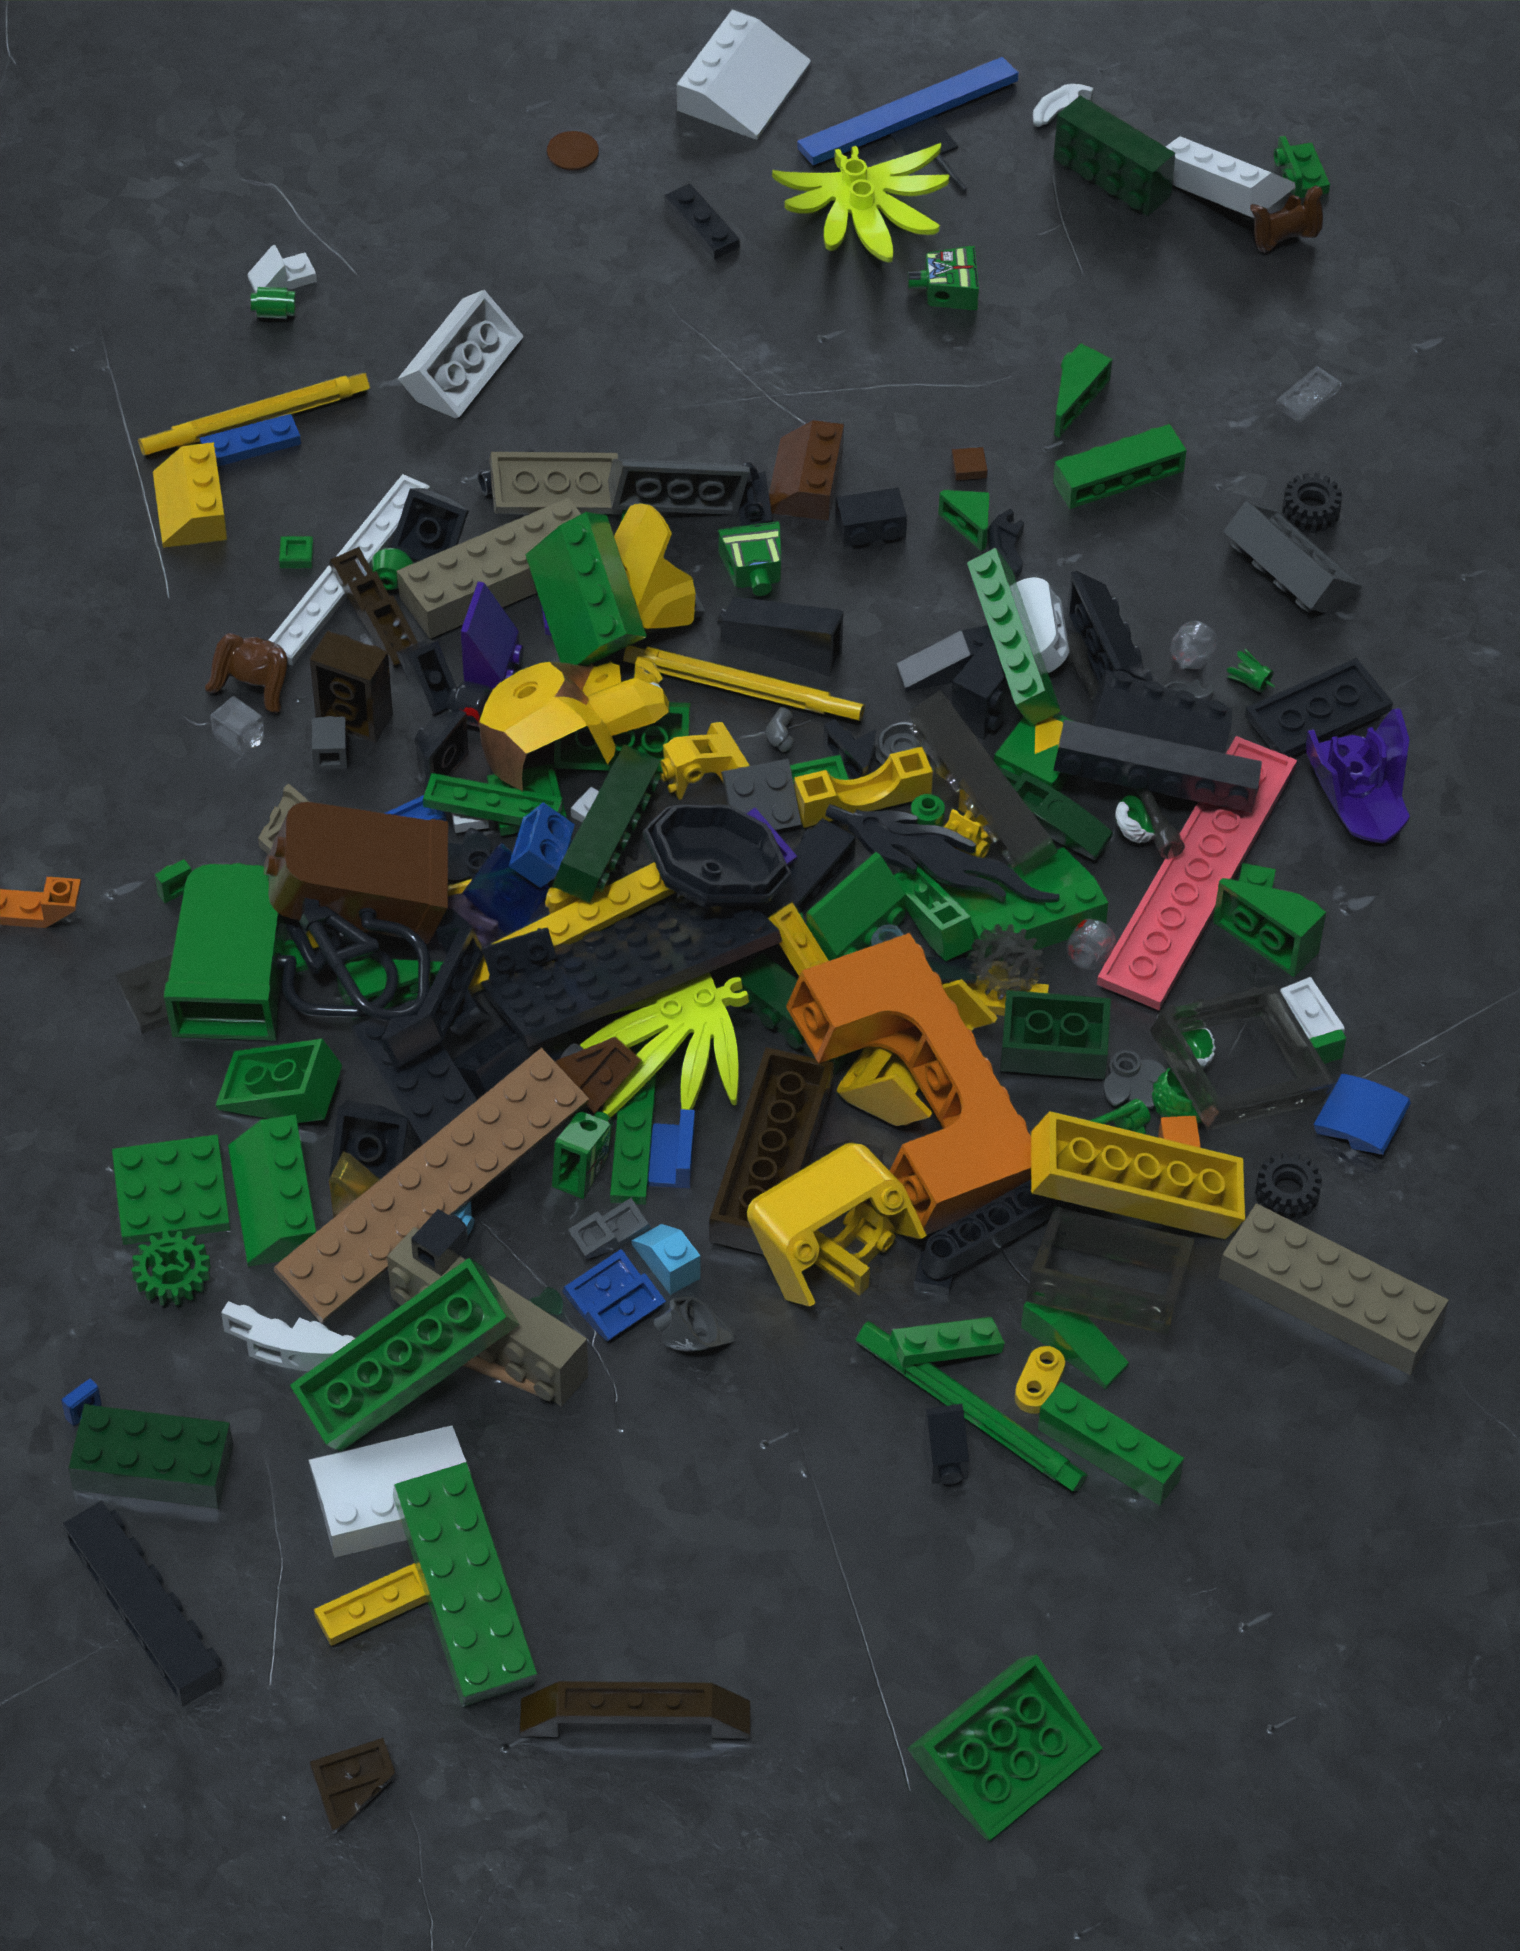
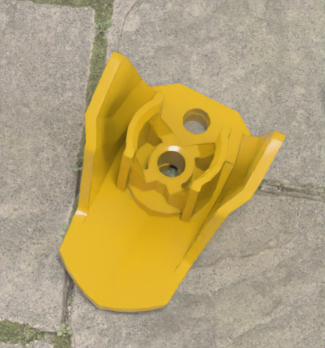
M634 504L626 512L614 538L643 626L646 629L690 625L694 620L696 591L693 578L664 559V553L672 535L670 528L653 506Z

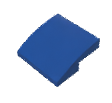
M1341 1074L1313 1125L1316 1133L1319 1135L1347 1139L1351 1149L1383 1155L1411 1102L1408 1097L1386 1086L1360 1077Z
M622 1249L564 1286L562 1290L581 1316L607 1342L666 1303V1300L645 1273L640 1275Z

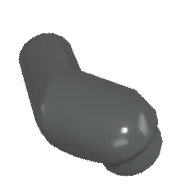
M784 707L779 708L765 730L773 747L777 746L781 752H786L794 744V739L788 735L786 728L793 715Z

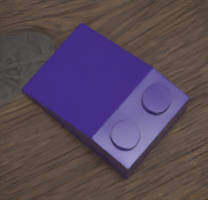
M478 581L461 629L464 681L487 685L494 689L500 682L515 674L514 667L515 664L520 665L522 662L524 646L519 645L518 629L484 582Z

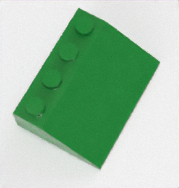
M584 512L559 525L525 554L560 663L579 666L593 664L647 637L607 515Z
M1064 847L1008 865L1030 887L1043 892L1059 894L1058 902H1035L1024 899L1002 883L982 875L975 877L998 884L1006 892V901L1001 902L994 896L981 892L963 890L949 885L942 887L971 916L975 946L971 951L981 968L1077 937V932L1072 933L1077 924L1083 920L1087 921L1084 923L1083 929H1079L1080 936L1106 927L1109 904L1096 879Z
M1036 1654L1019 1658L907 1749L934 1786L987 1841H990L1103 1748Z

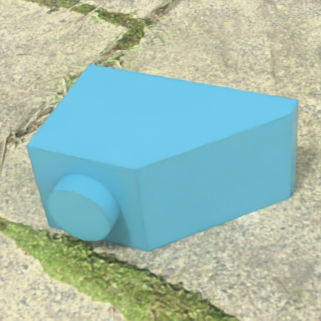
M660 1224L631 1240L633 1247L670 1295L700 1279V1254L680 1229Z

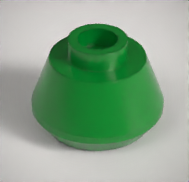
M385 548L377 551L371 560L372 572L376 571L386 590L399 589L397 570L414 564L405 552L396 548Z

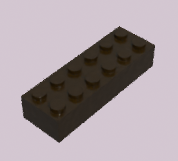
M765 1047L709 1218V1242L764 1254L748 1221V1206L754 1198L808 1166L833 1087V1062L825 1061L818 1063L816 1058Z

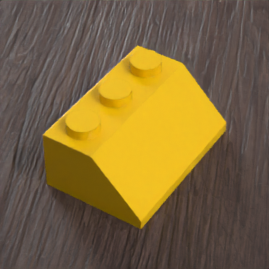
M214 442L181 446L153 471L163 548L227 540Z

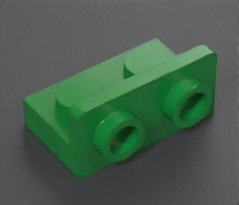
M1279 136L1278 147L1274 149L1273 153L1274 161L1277 167H1281L1283 178L1295 182V188L1291 190L1292 195L1305 198L1308 189L1315 185L1322 188L1323 194H1328L1330 183L1312 142L1290 146L1286 136Z

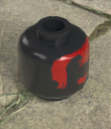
M464 681L458 687H454L451 690L447 703L448 711L462 710L466 712L467 725L480 728L479 721L493 689L487 685Z

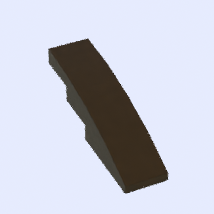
M360 547L330 559L329 565L378 647L388 651V659L393 667L401 664L396 652L418 643L394 596H389L376 571L372 572Z

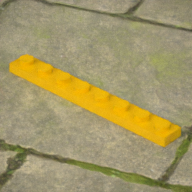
M654 862L606 886L602 893L596 891L590 903L580 899L494 943L537 931L538 928L548 927L554 947L561 944L570 945L583 939L586 934L600 931L676 892L665 886ZM484 956L469 985L473 994L482 990L481 981L489 979L490 974Z

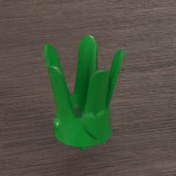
M1246 648L1244 649L1245 653L1242 651L1237 652V657L1242 661L1238 664L1239 669L1234 667L1226 669L1231 674L1227 678L1246 683L1248 687L1256 692L1261 693L1268 685L1275 688V685L1270 682L1274 671L1267 666H1262Z

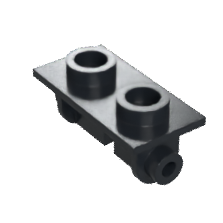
M745 462L742 465L749 467L750 473L739 507L741 526L773 522L766 472L758 473L757 468L752 463Z
M548 927L538 928L537 931L494 944L488 943L487 946L481 947L490 978L557 958Z

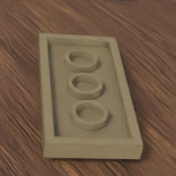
M491 452L489 461L494 513L531 514L569 498L581 514L584 512L622 514L623 510L611 508L608 485L613 459H618V453Z

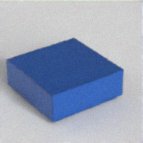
M91 1378L61 1399L65 1419L72 1426L80 1422L84 1404L102 1405L98 1385Z

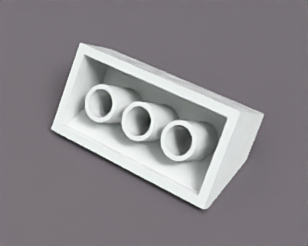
M1181 136L1166 146L1176 153L1172 185L1252 218L1254 216L1250 211V205L1257 204L1268 209L1295 188V182Z
M485 290L462 298L398 377V380L418 403L455 419L459 418L523 338V335Z

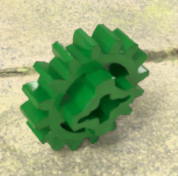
M163 1231V1239L160 1240L153 1235L149 1236L150 1245L140 1244L138 1246L140 1255H133L132 1276L133 1281H136L138 1292L145 1291L146 1298L149 1301L158 1296L160 1305H164L167 1299H173L174 1304L179 1305L180 1297L185 1296L190 1301L193 1300L192 1291L195 1289L202 1292L204 1290L203 1281L210 1279L209 1268L211 1265L209 1255H206L205 1245H197L194 1235L184 1240L182 1231H178L175 1237H170L167 1231ZM190 1259L195 1263L193 1270L190 1268ZM149 1266L152 1267L153 1275L151 1277L147 1273Z

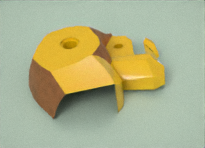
M638 656L635 662L634 678L621 682L619 665L612 662L596 667L592 663L586 666H579L569 663L544 662L522 669L500 682L492 690L484 706L479 724L481 744L486 761L497 777L523 791L522 771L526 754L588 726L608 765L616 749L612 738L613 735L653 724L669 712V701L663 689L659 686V682L663 677L653 661L649 658Z

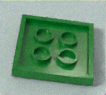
M218 1134L112 1149L123 1245L150 1242L149 1236L151 1235L158 1240L163 1239V1231H167L170 1237H175L178 1231H182L183 1237L230 1230Z

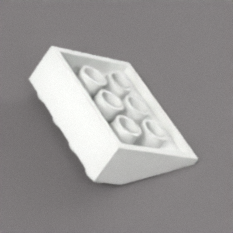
M731 10L677 83V111L758 140L811 66V60L759 19Z
M452 1425L309 1460L334 1558L407 1540L393 1498L394 1484L466 1462Z

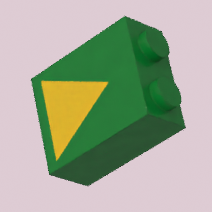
M1057 713L1031 726L1026 718L1023 717L995 753L993 771L998 765L1020 777L1025 772L1060 792L1072 774L1053 771L1064 719L1073 720Z

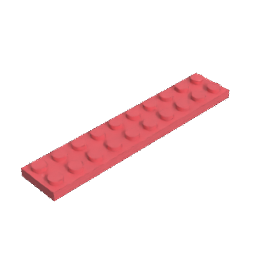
M1238 736L1235 737L1226 754L1262 761L1259 786L1252 812L1203 802L1197 803L1097 977V985L1154 1009H1161L1214 915L1219 881L1222 878L1233 880L1294 773L1297 765L1296 759Z

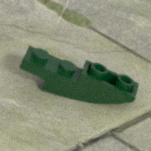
M997 765L981 787L1024 811L1023 819L1037 825L1039 833L1093 860H1096L1113 836V832L1087 810L1054 788L1025 772L1020 777Z

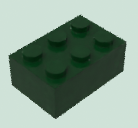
M1006 990L1000 1071L1105 1079L1111 998Z

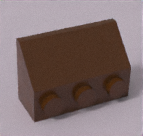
M812 420L780 438L769 491L772 514L829 521L843 453L844 424Z

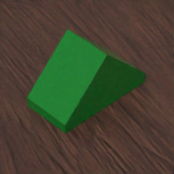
M943 490L939 493L938 515L980 551L986 549L990 493Z

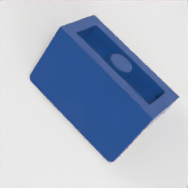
M681 1109L679 1125L653 1124L648 1171L649 1186L690 1188L695 1110Z

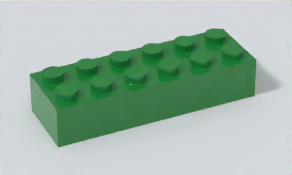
M468 1258L290 1384V1387L325 1444L341 1452L520 1324L483 1266Z
M467 1463L457 1464L394 1484L393 1498L461 1706L472 1705L534 1685L537 1672Z

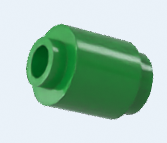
M257 287V293H251V312H256L257 318L287 319V316H295V291H288V288Z
M923 794L913 800L911 814L918 817V825L944 827L945 805L939 797L932 794Z

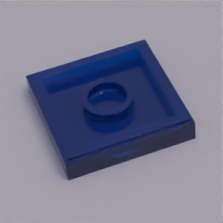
M501 843L496 846L462 894L504 933L510 935L525 926L547 896L550 887L545 884L540 888L509 867L513 852Z

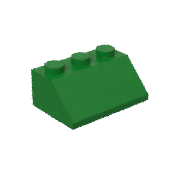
M875 852L807 912L806 925L830 961L876 945L891 926H898L905 917L906 895L882 856Z

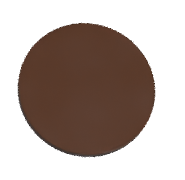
M580 131L560 133L554 136L547 145V156L551 163L565 170L584 169L593 164L599 154V146L592 136Z

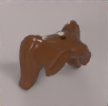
M1315 185L1308 189L1305 194L1304 204H1301L1299 196L1290 195L1286 205L1278 212L1269 214L1265 207L1257 204L1250 205V211L1255 219V241L1258 250L1262 253H1268L1271 249L1275 248L1277 243L1287 238L1298 236L1302 238L1317 237L1323 227L1322 188Z
M228 633L217 644L212 661L211 677L205 685V690L207 692H218L225 686L229 676H233L241 682L265 687L264 705L270 712L278 713L281 710L279 702L280 692L287 672L286 652L280 645L259 637L242 638L239 635Z

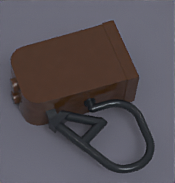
M300 802L293 805L274 839L270 855H267L265 859L264 875L269 876L268 895L270 904L282 916L300 920L299 923L304 932H311L330 967L336 973L348 996L359 1010L372 1018L388 1022L393 1017L418 1015V1011L422 1007L430 989V954L426 944H429L448 908V821L424 820L314 802ZM330 925L356 944L337 950L323 926ZM365 932L404 938L415 949L418 956V995L411 1006L401 1010L380 1008L370 1003L360 992L344 962L379 950L378 941Z

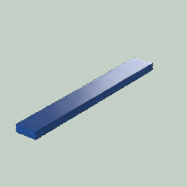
M1000 57L798 140V150L812 165H816L835 157V149H841L843 154L850 151L851 147L862 146L1017 82L1018 72L1003 57Z

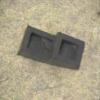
M630 1198L601 1216L599 1211L593 1213L568 1229L586 1259L630 1243L631 1240L651 1230V1227L633 1199Z

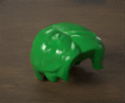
M1169 1067L1153 1084L1152 1101L1157 1113L1161 1117L1196 1115L1197 1124L1210 1116L1214 1110L1217 1095L1210 1092L1205 1097L1198 1083V1072L1190 1073V1070L1186 1068L1180 1069L1178 1072H1172V1068Z

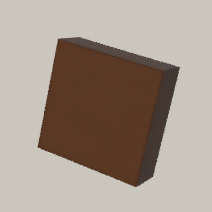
M983 447L952 449L951 458L955 480L987 478L988 470Z

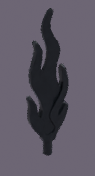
M832 804L826 810L825 816L848 825V831L858 838L870 854L873 855L877 852L886 863L902 868L910 874H917V864L911 859L913 858L940 882L963 890L989 894L1001 902L1006 901V892L998 884L966 873L992 878L1024 899L1035 902L1059 901V894L1043 892L1030 887L1005 863L972 856L954 848L953 846L968 853H975L976 843L945 827L918 825V817L913 814L899 811L856 810L852 813Z

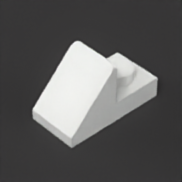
M276 245L271 246L248 273V279L255 293H257V287H282L291 290L317 282L316 272L306 252L282 259Z

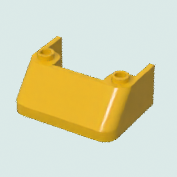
M962 979L942 985L948 998L956 1004L959 1016L966 1028L972 1031L974 1028L995 1023L998 1017ZM865 1047L837 1087V1093L847 1103L894 1126H906L912 1122L929 1118L932 1114V1111L916 1096L915 1093L920 1087L905 1062L892 1051L881 1047Z
M847 1143L757 1196L749 1204L747 1210L748 1221L785 1300L809 1307L816 1303L801 1272L810 1267L819 1255V1244L813 1232L869 1198L873 1207L879 1213L892 1215L889 1220L896 1228L895 1233L918 1239L927 1236L905 1187L866 1146L857 1143Z

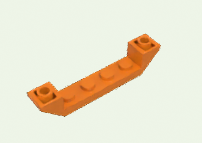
M47 877L43 892L0 889V925L47 928L76 911L81 879Z

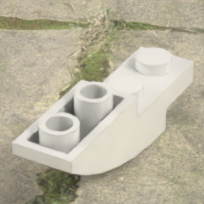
M229 1301L221 1312L224 1331L246 1340L250 1357L284 1368L310 1371L355 1339L350 1335L342 1336L330 1331L320 1322H309L300 1317L293 1328H290L282 1320H271L258 1314L249 1306H239Z

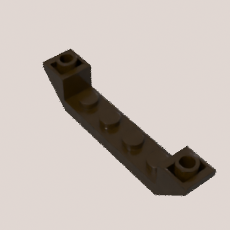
M558 1681L521 1698L520 1737H558L559 1723L712 1724V1738H750V1700L710 1682Z

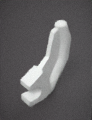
M1067 84L1042 97L1033 110V124L1036 127H1041L1043 124L1047 125L1079 95L1091 100L1093 88L1081 84Z

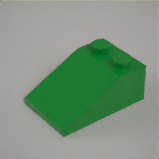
M1222 878L1218 884L1213 923L1295 977L1319 953L1326 912L1316 902L1309 901L1298 893Z
M323 1039L234 1051L215 1106L218 1110L267 1119L296 1114L297 1123L324 1120L342 1068V1063Z

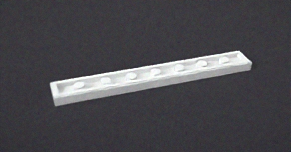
M402 474L337 556L360 547L371 568L373 555L377 551L387 548L394 539L409 489L425 488L430 490V486ZM330 565L268 640L280 645L284 649L287 663L292 666L347 598Z

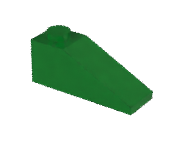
M1082 343L1072 353L1068 352L1061 363L1062 376L1054 435L1059 438L1107 385L1111 377L1112 359Z
M917 864L916 875L910 874L906 870L894 875L906 895L905 908L927 943L944 961H948L975 948L971 916L919 864Z
M367 958L345 965L365 999L371 1002L381 995L386 985V972L380 963ZM392 959L398 970V986L393 999L384 1009L417 998L418 960ZM430 961V987L443 962ZM337 977L338 990L345 1005H355Z
M1048 1282L1023 1305L1021 1328L1045 1346L1058 1349L1067 1362L1105 1390L1129 1366V1362L1079 1306Z

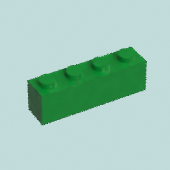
M1167 424L1055 461L1053 483L1069 509L1184 472L1187 450L1171 425Z
M1060 1382L1040 1407L1039 1431L1161 1506L1181 1480L1184 1462L1182 1456L1066 1384Z

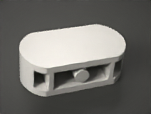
M1026 578L1018 581L1017 586L1047 672L1049 673L1065 661L1070 651L1062 602L1053 592L1048 582L1041 578Z

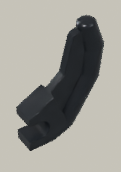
M1009 509L995 518L987 533L990 550L996 548L1011 567L1013 574L1017 576L1022 572L1023 562L1015 549V543L1024 531V522L1020 520L1017 523L1011 524L1010 522L1014 520V512Z

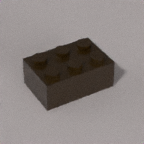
M327 631L310 657L315 717H345L348 734L376 743L393 716L388 651L382 650L375 645H368L353 640L346 635Z

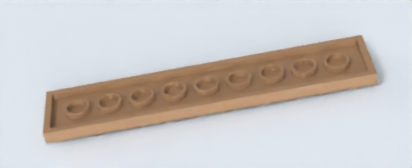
M540 1048L274 1267V1272L322 1324L388 1269V1254L414 1227L420 1229L437 1209L442 1210L448 1215H454L588 1103L589 1098L552 1058Z

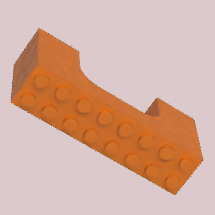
M910 933L801 971L786 1008L817 1062L822 1063L864 1047H881L892 1051L905 1062L943 1127L942 1130L902 1144L889 1170L905 1187L926 1235L953 1224L1031 1179V1136L1027 1131L1026 1122L1021 1115L1017 1114L1010 1102L1008 1091L999 1084L993 1073L990 1061L983 1057L976 1045L974 1034L964 1025L956 1004L948 998L942 988L939 975L932 971L925 959L923 948L916 944Z

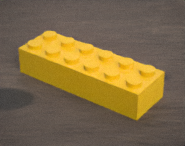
M1051 1111L1031 1131L1032 1194L1226 1239L1245 1220L1243 1158Z

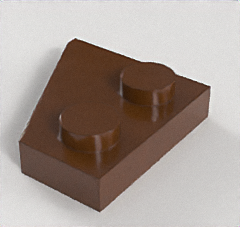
M615 1036L554 1062L589 1098L586 1106L596 1113L642 1059Z

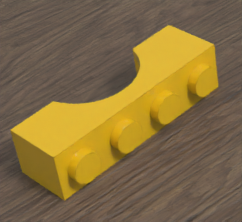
M923 747L890 754L880 768L871 774L857 779H837L832 777L827 770L794 777V789L803 827L816 825L822 818L827 821H834L825 816L830 804L854 813L856 810L874 811L907 803L920 795L932 794L933 771Z

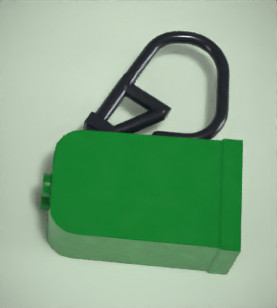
M242 863L208 864L194 869L188 875L185 882L169 978L164 991V1001L172 1037L276 1041L281 982L286 1000L294 1009L301 1013L321 1017L352 1018L368 1015L359 1010L355 1005L312 1004L297 995L294 988L297 959L291 955H284L287 934L289 933L311 972L318 974L328 961L321 950L316 954L299 923L300 920L284 917L274 910L269 900V876L264 875V866L245 865ZM330 925L323 926L337 950L343 945L348 947L356 944ZM379 949L377 952L366 956L380 963L385 969V988L379 997L370 1002L377 1007L384 1008L391 1002L397 991L399 975L392 958Z

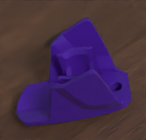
M1400 708L1392 709L1376 731H1374L1373 727L1368 728L1366 738L1356 735L1341 738L1335 736L1329 741L1319 743L1314 729L1307 731V756L1323 790L1350 834L1367 841L1386 843L1402 830L1410 818L1402 798L1410 740Z

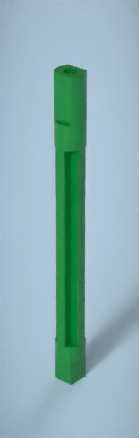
M871 1321L863 1325L855 1342L945 1405L962 1404L964 1418L1054 1481H1059L1071 1491L1080 1490L1088 1474L1073 1465L1068 1458L931 1363L902 1366L889 1340L890 1335Z

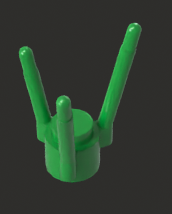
M1133 1099L1116 1110L1090 1121L1101 1124L1114 1121L1117 1128L1146 1134L1143 1126L1150 1122L1151 1116L1147 1106L1141 1100Z

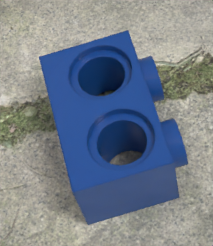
M543 802L523 817L509 867L540 888L549 881L555 880L560 864L573 841L571 836L575 824Z

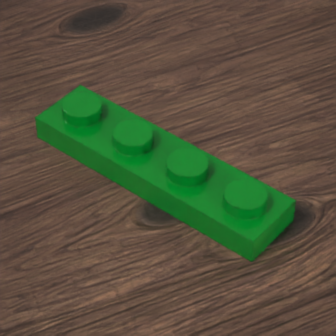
M431 773L423 797V807L520 826L523 817L543 802L559 814L563 807L562 797L525 790L521 791L519 789Z

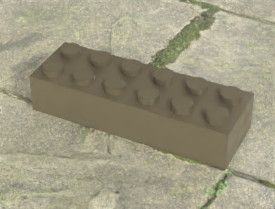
M566 498L397 570L400 599L427 636L433 638L463 625L478 581L486 584L501 607L535 594L537 589L525 554L559 525L581 515L573 502Z
M1257 1203L1222 1254L1218 1277L1409 1375L1412 1374L1442 1326L1449 1301Z
M414 1227L387 1256L392 1298L399 1305H403L461 1264L465 1259L459 1256L442 1276L413 1258L411 1238L419 1230ZM489 1275L520 1325L478 1355L489 1363L494 1362L504 1366L506 1373L517 1382H521L526 1378L535 1384L534 1390L542 1399L546 1401L552 1400L562 1407L588 1377L587 1338Z

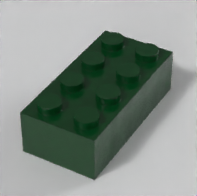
M1081 95L1057 114L1053 158L1059 163L1069 167L1085 179L1090 180L1109 194L1116 196L1147 216L1171 197L1175 152Z
M84 1404L68 1467L72 1488L75 1491L219 1509L233 1448L230 1422Z

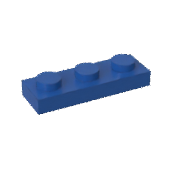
M287 414L201 437L200 444L214 442L218 467L301 445V438L292 415Z

